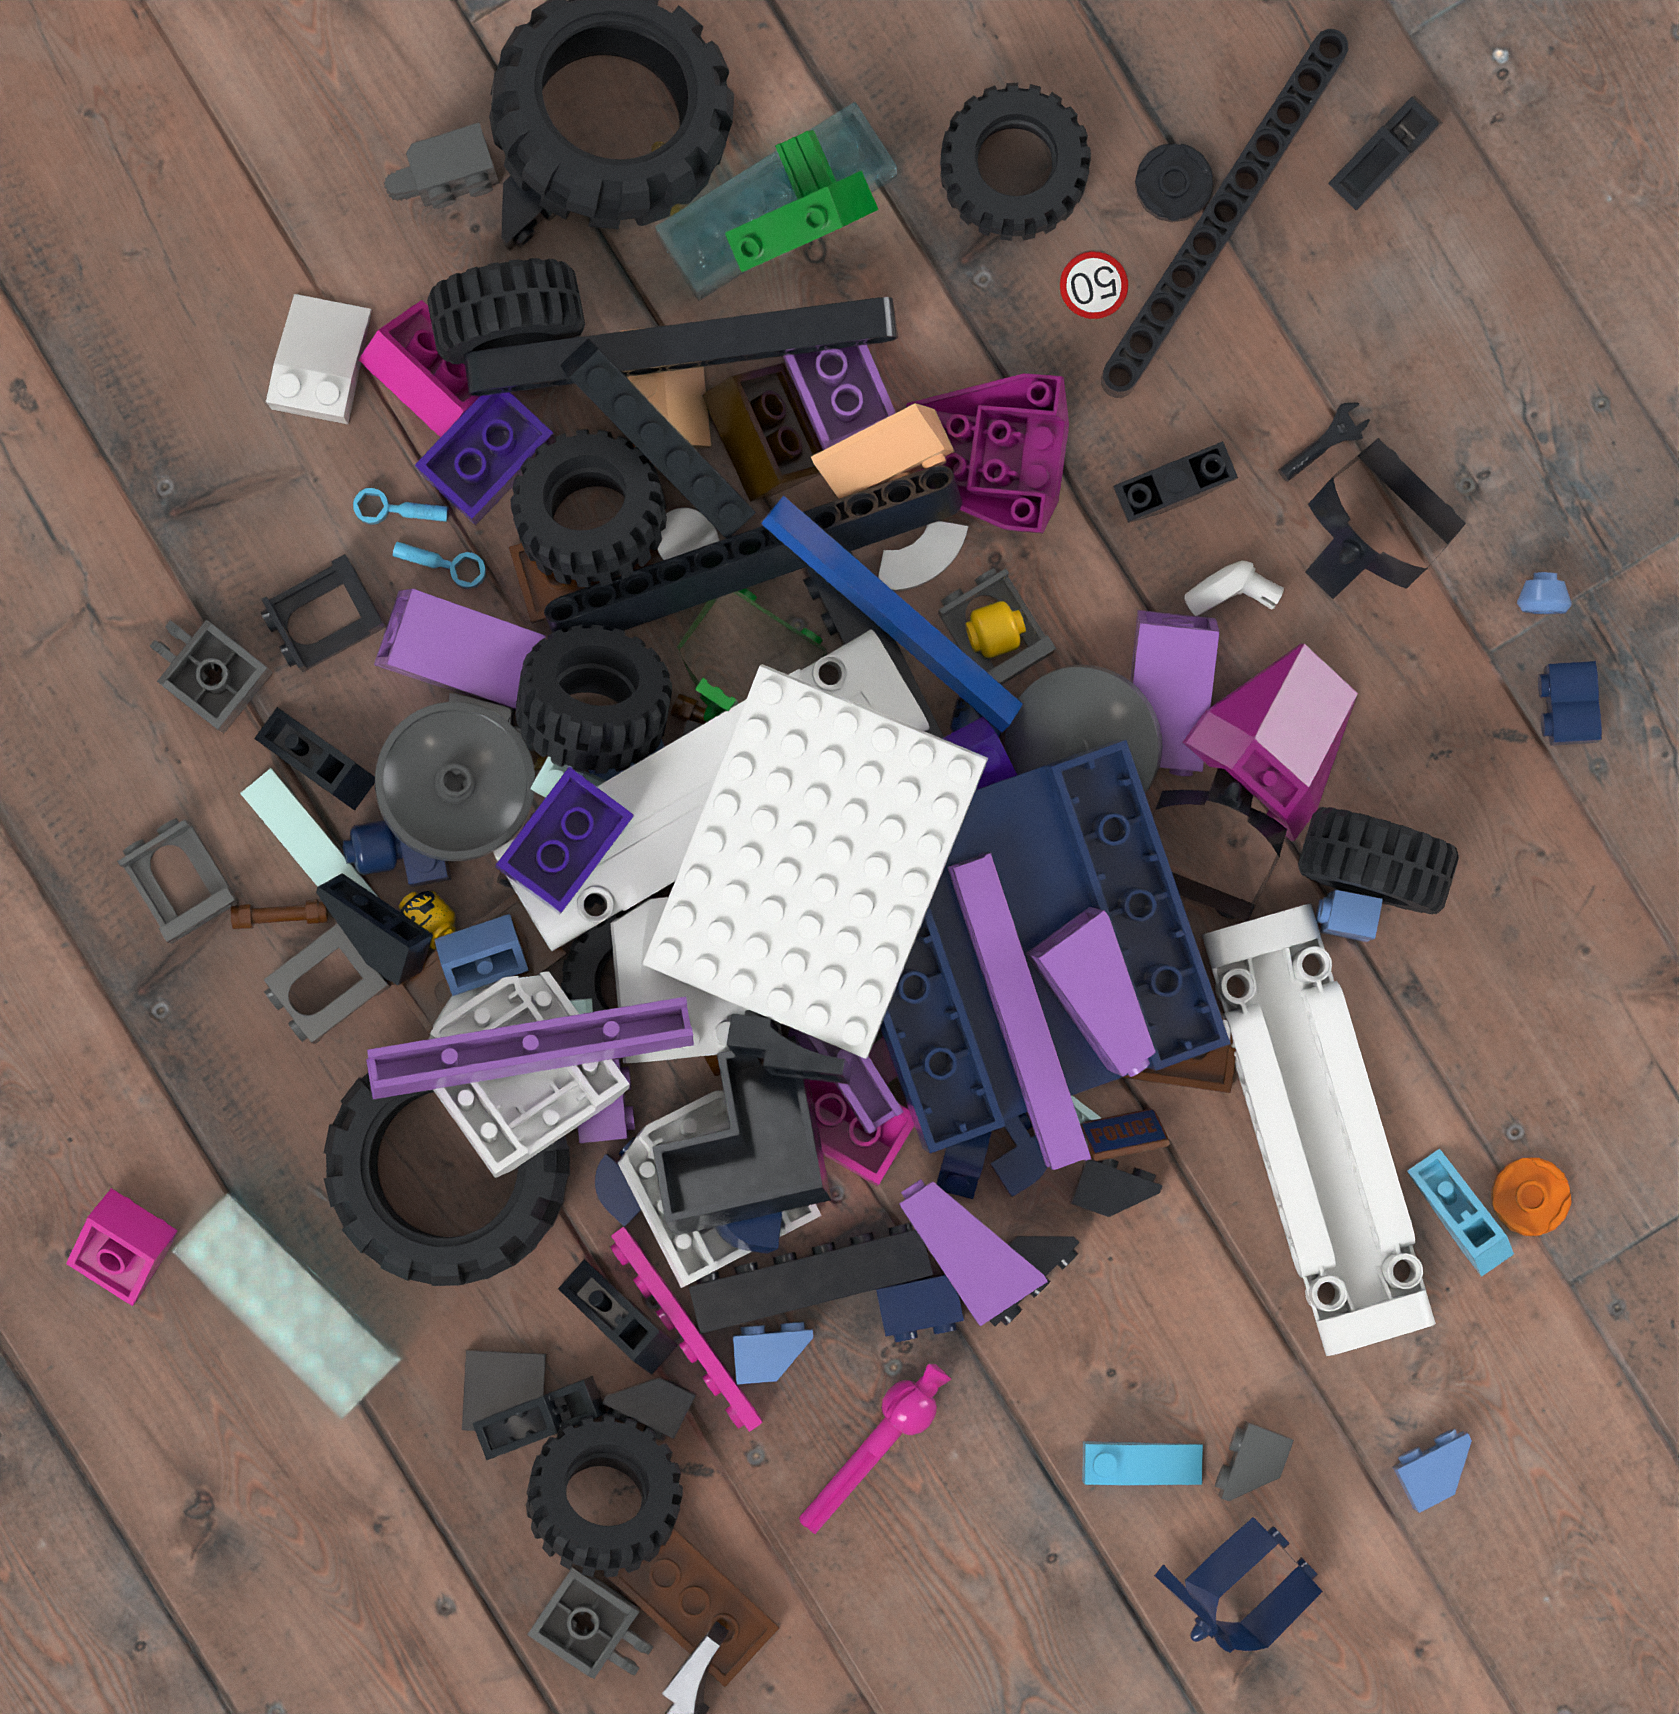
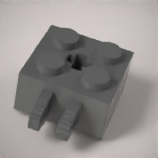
M480 123L412 143L406 153L410 166L397 170L396 173L391 172L390 175L387 174L388 176L385 178V182H383L384 188L387 189L386 192L392 200H397L398 202V200L402 201L403 199L407 200L420 196L424 206L432 205L433 209L450 206L456 202V197L470 193L471 197L485 195L493 190V185L500 184Z
M170 620L165 626L168 629V633L177 640L181 639L186 643V646L178 656H175L170 652V648L161 641L154 640L149 647L171 663L157 682L224 734L273 672L208 620L202 624L193 637ZM218 667L222 668V681L219 684L214 683L213 686H208L211 681L210 677L207 676L208 672L211 669L218 672Z
M574 1564L527 1635L593 1679H595L607 1659L635 1676L640 1669L636 1662L616 1651L615 1647L623 1638L639 1652L650 1654L654 1647L629 1629L641 1608L595 1576L582 1575L583 1568ZM578 1612H581V1615L584 1612L590 1613L592 1615L591 1622L595 1624V1627L589 1630V1627L586 1626L584 1631L580 1630L577 1627L579 1620L574 1615Z

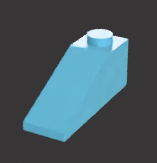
M1440 1149L1407 1171L1456 1244L1481 1277L1514 1255L1507 1235Z
M1083 1441L1082 1482L1086 1485H1202L1203 1444Z

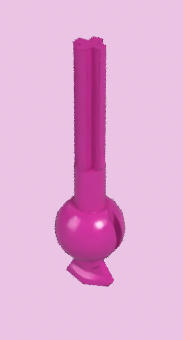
M928 1364L924 1376H921L916 1383L910 1380H903L895 1383L888 1389L881 1406L885 1418L802 1513L799 1519L803 1526L816 1534L903 1433L916 1435L922 1433L931 1425L937 1410L933 1396L937 1393L939 1387L951 1381V1378L936 1364Z

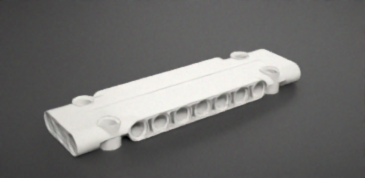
M873 630L865 632L806 668L798 669L789 674V676L922 731H927L930 728L922 710ZM822 665H832L837 669L839 673L837 684L827 685L820 680L819 669ZM746 700L732 707L729 712L725 711L597 786L634 814V817L560 915L507 876L551 951L621 910L625 911L675 882ZM514 839L493 850L497 861H499ZM597 894L604 899L606 909L602 915L591 916L585 911L584 900L588 895Z
M1311 903L1203 934L1202 937L1216 981V995L1222 1001L1225 1012L1222 1017L1227 1019L1223 1020L1229 1040L1230 1033L1232 1034L1233 1044H1231V1047L1236 1049L1234 1056H1236L1235 1066L1291 1256L1298 1275L1304 1279L1306 1300L1312 1306L1326 1356L1347 1352L1435 1325V1319L1422 1279L1423 1266L1413 1249L1415 1235L1347 1004L1339 983L1333 979L1331 972L1332 960L1324 949ZM1306 955L1315 956L1320 963V969L1316 976L1308 975L1302 968V961ZM1232 976L1239 977L1245 985L1244 994L1240 998L1232 997L1227 991V981ZM1400 1260L1406 1261L1410 1267V1275L1404 1282H1399L1393 1275L1394 1265ZM1325 1282L1330 1283L1335 1289V1297L1327 1305L1321 1303L1317 1296L1318 1288Z

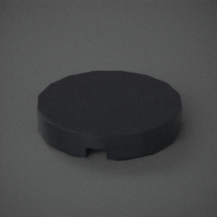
M1171 143L1160 145L1148 152L1138 166L1135 179L1137 198L1145 211L1159 220L1172 223L1188 220L1200 213L1210 199L1213 188L1211 166L1203 154L1189 145Z

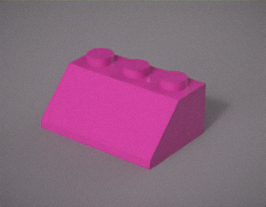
M422 300L381 327L358 359L440 437L480 397L470 396L468 393L465 365L463 363L456 365L450 361L447 362L438 354L429 308Z
M810 1080L823 1155L873 1185L878 1186L914 1127L909 1109L900 1105L903 1113L889 1119L869 1134L865 1132L835 1083Z

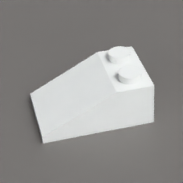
M294 294L273 365L266 399L269 407L272 410L349 424L361 362L358 359L364 351L372 310Z

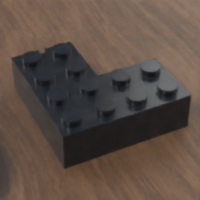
M796 1036L786 1037L789 1041L801 1046ZM731 1050L717 1053L730 1129L652 1147L665 1223L675 1236L832 1200L810 1080L770 1075L762 1065L761 1058L734 1055Z

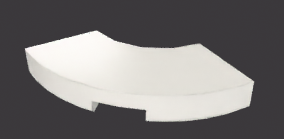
M943 521L928 524L924 534L914 544L900 550H883L878 578L893 591L916 588L930 581L943 572L956 558L964 543L968 526Z

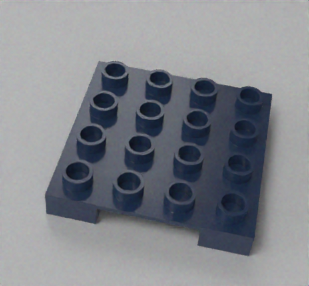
M1117 739L975 790L880 1026L922 1148L930 1154L1005 1126L1004 1120L1028 1112L947 868L948 866L977 857L980 853H991L1071 1096L1124 1076L1107 1070L1028 959L1026 953L1088 907L1105 910L1110 918L1156 1052L1148 1058L1150 1064L1146 1068L1157 1071L1231 1044L1127 740Z

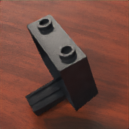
M1379 438L1338 471L1308 503L1315 517L1334 539L1305 573L1332 599L1365 569L1405 589L1428 569V567L1414 566L1398 560L1384 551L1379 554L1365 543L1349 525L1348 522L1351 519L1340 501L1334 479L1359 459L1448 545L1466 524L1450 505L1446 504L1399 458L1397 453L1388 448Z
M1218 768L1209 791H1162L1155 810L1174 805H1205L1206 801H1210L1248 816L1247 822L1267 839L1277 853L1252 903L1172 872L1179 895L1214 908L1223 917L1229 919L1240 918L1248 921L1280 858L1287 828L1267 814L1251 808L1253 794L1225 769Z

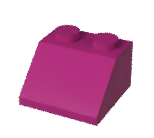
M111 1188L87 1217L66 1264L133 1306L167 1255L178 1230Z

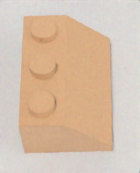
M704 367L627 377L695 449L711 447L708 408L702 397L706 393Z
M915 403L811 456V459L840 499L912 474L921 468L926 469L932 466L943 465L946 463L945 456L953 453L954 449L935 409Z

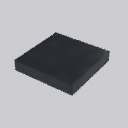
M466 1350L462 1430L475 1431L472 1423L544 1395L546 1354Z

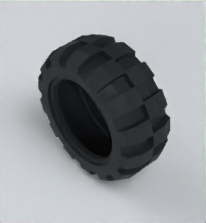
M547 0L532 10L530 21L527 24L514 28L501 50L497 71L494 72L489 119L494 145L503 150L506 156L504 167L520 189L528 191L530 188H533L541 195L540 206L565 220L568 218L570 211L590 217L589 227L619 229L621 220L634 218L637 225L644 226L669 217L673 206L678 203L680 205L689 204L708 185L711 173L716 165L720 164L733 123L734 93L727 86L726 81L730 71L719 46L713 41L705 43L701 37L704 26L681 6L678 5L673 13L658 6L659 0ZM599 55L626 58L646 67L667 87L677 107L679 129L664 145L643 156L630 159H609L595 156L573 145L557 130L547 113L542 90L551 77L560 69L579 59Z
M367 1073L362 1078H358L341 1099L342 1105L333 1124H329L323 1154H326L327 1177L323 1179L330 1208L334 1207L344 1227L342 1231L360 1253L364 1252L381 1266V1269L404 1280L432 1284V1286H459L491 1278L515 1266L536 1249L538 1243L548 1230L553 1227L565 1201L563 1199L568 1176H570V1146L567 1145L565 1135L518 1166L517 1179L510 1199L491 1222L479 1230L464 1236L443 1237L432 1235L408 1224L389 1204L379 1179L378 1155L382 1138L394 1117L412 1101L424 1095L434 1093L432 1089L373 1099L369 1073Z

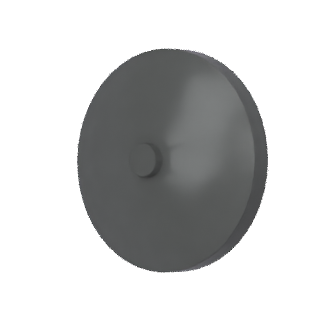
M1072 665L1047 673L1034 681L1020 695L1018 700L1023 705L1005 732V751L1017 775L1120 739L1127 740L1144 793L1148 792L1157 776L1161 763L1162 734L1152 705L1141 690L1131 681L1103 667Z
M443 702L424 707L412 713L401 721L388 736L376 765L375 794L383 819L395 836L405 845L433 859L451 862L468 861L492 853L493 850L507 843L521 828L533 802L535 791L530 788L535 781V771L526 743L507 720L479 705L465 702Z

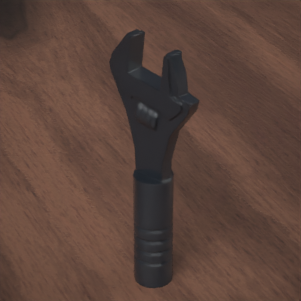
M1358 402L1341 404L1326 432L1278 469L1282 478L1287 482L1290 481L1334 445L1344 441H1359L1363 439L1361 432L1367 427L1370 420L1367 419L1356 426L1348 412L1360 404Z

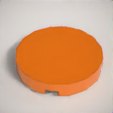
M1520 1158L1507 1164L1496 1175L1491 1189V1204L1498 1220L1507 1229L1523 1236H1539L1555 1230L1566 1218L1571 1206L1570 1187L1565 1174L1552 1162L1541 1158Z

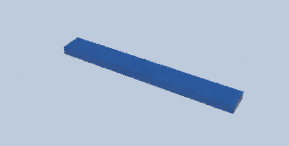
M785 496L775 504L761 523L765 528L999 731L1003 732L1012 723L1023 703Z

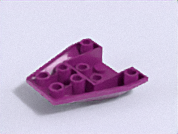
M1023 373L906 404V408L916 403L935 409L954 449L953 453L945 456L946 463L943 466L949 467L954 473L962 498L960 510L1003 530L1043 534L1059 502L1069 429L1065 384L1062 376Z
M1300 643L1207 709L1186 736L1183 743L1209 767L1223 768L1269 809L1266 813L1268 816L1287 828L1286 837L1291 841H1295L1312 818L1313 813L1318 809L1358 693L1307 645Z

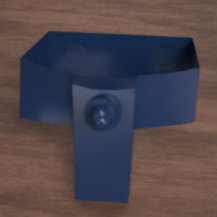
M1252 1517L1185 1579L1186 1587L1164 1564L1154 1576L1197 1616L1194 1619L1196 1624L1190 1633V1638L1194 1642H1199L1208 1636L1214 1637L1217 1644L1223 1650L1231 1653L1234 1649L1257 1651L1268 1648L1323 1592L1313 1581L1318 1574L1302 1557L1296 1562L1289 1555L1298 1567L1241 1622L1216 1620L1219 1598L1278 1544L1288 1554L1285 1548L1290 1543L1274 1526L1267 1531Z

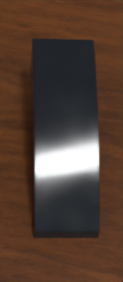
M1412 96L1328 184L1357 211L1427 141L1443 122L1416 96Z

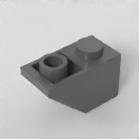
M1245 1421L1243 1429L1236 1427L1229 1444V1450L1234 1451L1229 1466L1222 1465L1216 1479L1215 1487L1220 1489L1218 1496L1223 1500L1231 1501L1279 1479L1294 1440Z

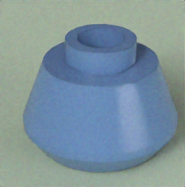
M1538 572L1533 573V580L1525 581L1517 600V605L1525 613L1563 614L1572 606V602L1565 582L1557 580V573Z

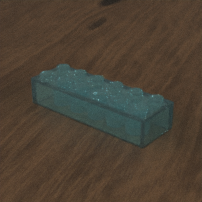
M853 102L810 129L815 131L836 182L862 170L872 193L897 177L896 164L856 102ZM777 150L655 226L658 239L698 301L744 273L739 268L725 233L797 200Z
M227 1193L171 1250L341 1419L347 1417L403 1360L234 1193Z

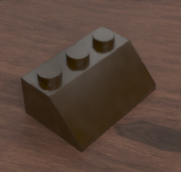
M784 363L733 375L702 395L750 502L779 494L821 475L814 465L811 456L823 451Z

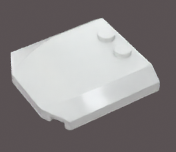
M669 897L647 899L627 914L610 923L618 1008L686 997L694 1045L623 1057V1063L709 1056L730 1051L726 1044L731 1015H744L745 1010H749L642 965ZM773 1020L779 1028L778 1033L782 1036L781 1023Z
M541 972L537 976L518 978V976L504 977L437 1021L430 1033L429 1039L578 1015L579 1013L550 972ZM610 1059L433 1089V1091L496 1178L514 1170L605 1109L627 1091L630 1084L613 1060Z
M714 1091L646 1125L618 1161V1165L681 1288L752 1252L738 1249L728 1244L718 1234L715 1227L675 1236L666 1225L652 1147L730 1129L724 1091ZM816 1204L783 1211L780 1237L822 1216Z

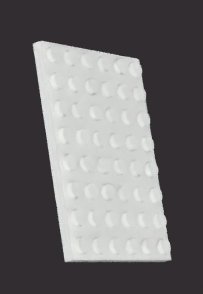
M760 665L642 965L866 1059L869 1056L988 758L768 666Z

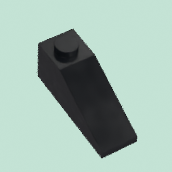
M278 707L254 738L354 811L375 784V776Z
M343 873L317 887V895L368 966L397 986L422 972L433 937L431 932Z
M585 1259L558 1288L633 1362L651 1375L678 1346L651 1318Z

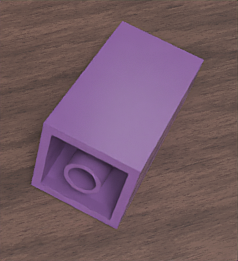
M415 589L398 591L374 665L478 700L509 707L516 711L523 661L526 655L532 651V647L546 636Z
M1137 610L1130 681L1146 696L1157 715L1163 746L1160 767L1170 768L1169 773L1178 776H1192L1193 771L1203 772L1204 762L1183 741L1203 713L1211 706L1219 640V628L1216 618Z
M1088 907L1028 951L1026 956L1107 1070L1120 1076H1125L1128 1073L1132 1077L1143 1071L1150 1064L1148 1058L1156 1052L1110 918L1105 910Z
M922 1179L901 1192L905 1199L898 1204L979 1326H982L1048 1282L1039 1270L934 1182L931 1181L925 1185Z

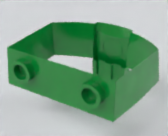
M814 130L805 131L796 137L775 145L797 200L725 233L741 272L879 210L862 170L836 182Z
M746 588L733 592L824 652L822 657L828 655L826 648L821 646L823 639L805 627H803L801 632L755 603L758 597ZM718 598L706 603L677 646L679 652ZM682 657L691 679L697 686L695 690L701 694L699 698L707 705L704 713L705 722L714 719L725 711L729 712L732 707L739 704L737 699L732 696L731 698L726 696L722 689L717 686L714 688L705 678L699 681Z

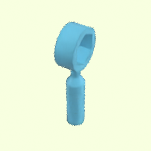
M375 488L363 489L355 496L353 502L356 516L363 523L369 525L384 521L389 512L399 513L405 518L444 522L448 520V506L412 502L393 505L389 504L384 493ZM366 495L380 496L384 507L377 517L362 515L359 505Z
M398 541L393 550V557L419 563L430 568L444 567L450 569L454 582L464 589L478 587L486 577L485 564L474 553H461L451 562L444 560L438 553L419 549L418 547L416 548ZM465 559L476 561L479 564L481 574L471 583L458 579L456 567Z

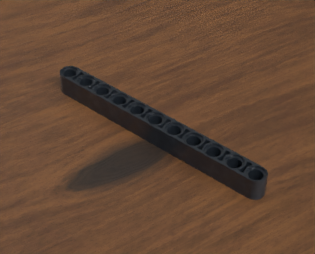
M1326 29L1316 36L1111 355L1101 376V386L1109 396L1123 398L1134 390L1341 67L1348 52V41L1341 31ZM1324 43H1331L1337 47L1339 55L1335 58H1326L1321 54L1319 46ZM1309 75L1317 81L1318 88L1313 91H1306L1300 87L1298 79ZM1282 108L1292 109L1297 115V121L1292 124L1283 123L1278 118L1277 111ZM1262 140L1270 141L1276 147V154L1267 157L1263 156L1258 152L1256 144ZM1240 173H1248L1254 178L1256 185L1251 189L1240 188L1235 181V177ZM1218 206H1228L1233 210L1235 218L1229 222H1222L1216 218L1214 209ZM1199 238L1208 239L1213 244L1214 251L1208 255L1199 254L1195 251L1193 242ZM1177 271H1186L1191 275L1193 284L1186 288L1178 287L1173 282L1172 275ZM1163 303L1171 309L1172 316L1165 321H1160L1152 315L1151 307L1155 304ZM1136 336H1143L1149 340L1151 349L1146 353L1139 354L1131 348L1130 340ZM1114 369H1123L1129 374L1130 382L1125 386H1116L1110 381L1109 373Z
M878 297L478 350L464 354L469 395L485 396L575 384L560 365L588 338L626 377L885 343L898 339L893 298Z
M937 465L803 511V513L844 549L851 552L948 518L960 510L962 498L953 471L947 466ZM760 526L640 568L625 579L621 575L612 578L613 584L601 586V583H598L591 587L560 596L547 604L544 616L552 633L558 630L567 632L570 627L582 625L583 629L591 628L592 625L603 626L604 630L613 631L616 628L625 631L808 567L809 565L767 528Z

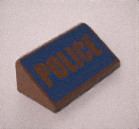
M1153 1109L1080 1123L1090 1156L1095 1161L1164 1148L1170 1145L1162 1123Z

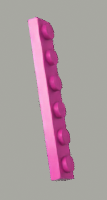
M622 1227L612 1234L611 1237L615 1243L610 1246L611 1250L623 1266L630 1262L638 1274L633 1281L647 1299L653 1295L661 1308L656 1313L666 1328L671 1331L676 1327L684 1339L679 1346L692 1364L699 1360L707 1373L702 1378L712 1393L717 1396L722 1392L730 1404L725 1411L736 1427L739 1429L745 1425L750 1432L763 1423V1419L739 1385H737L705 1337L700 1334V1330L627 1227Z

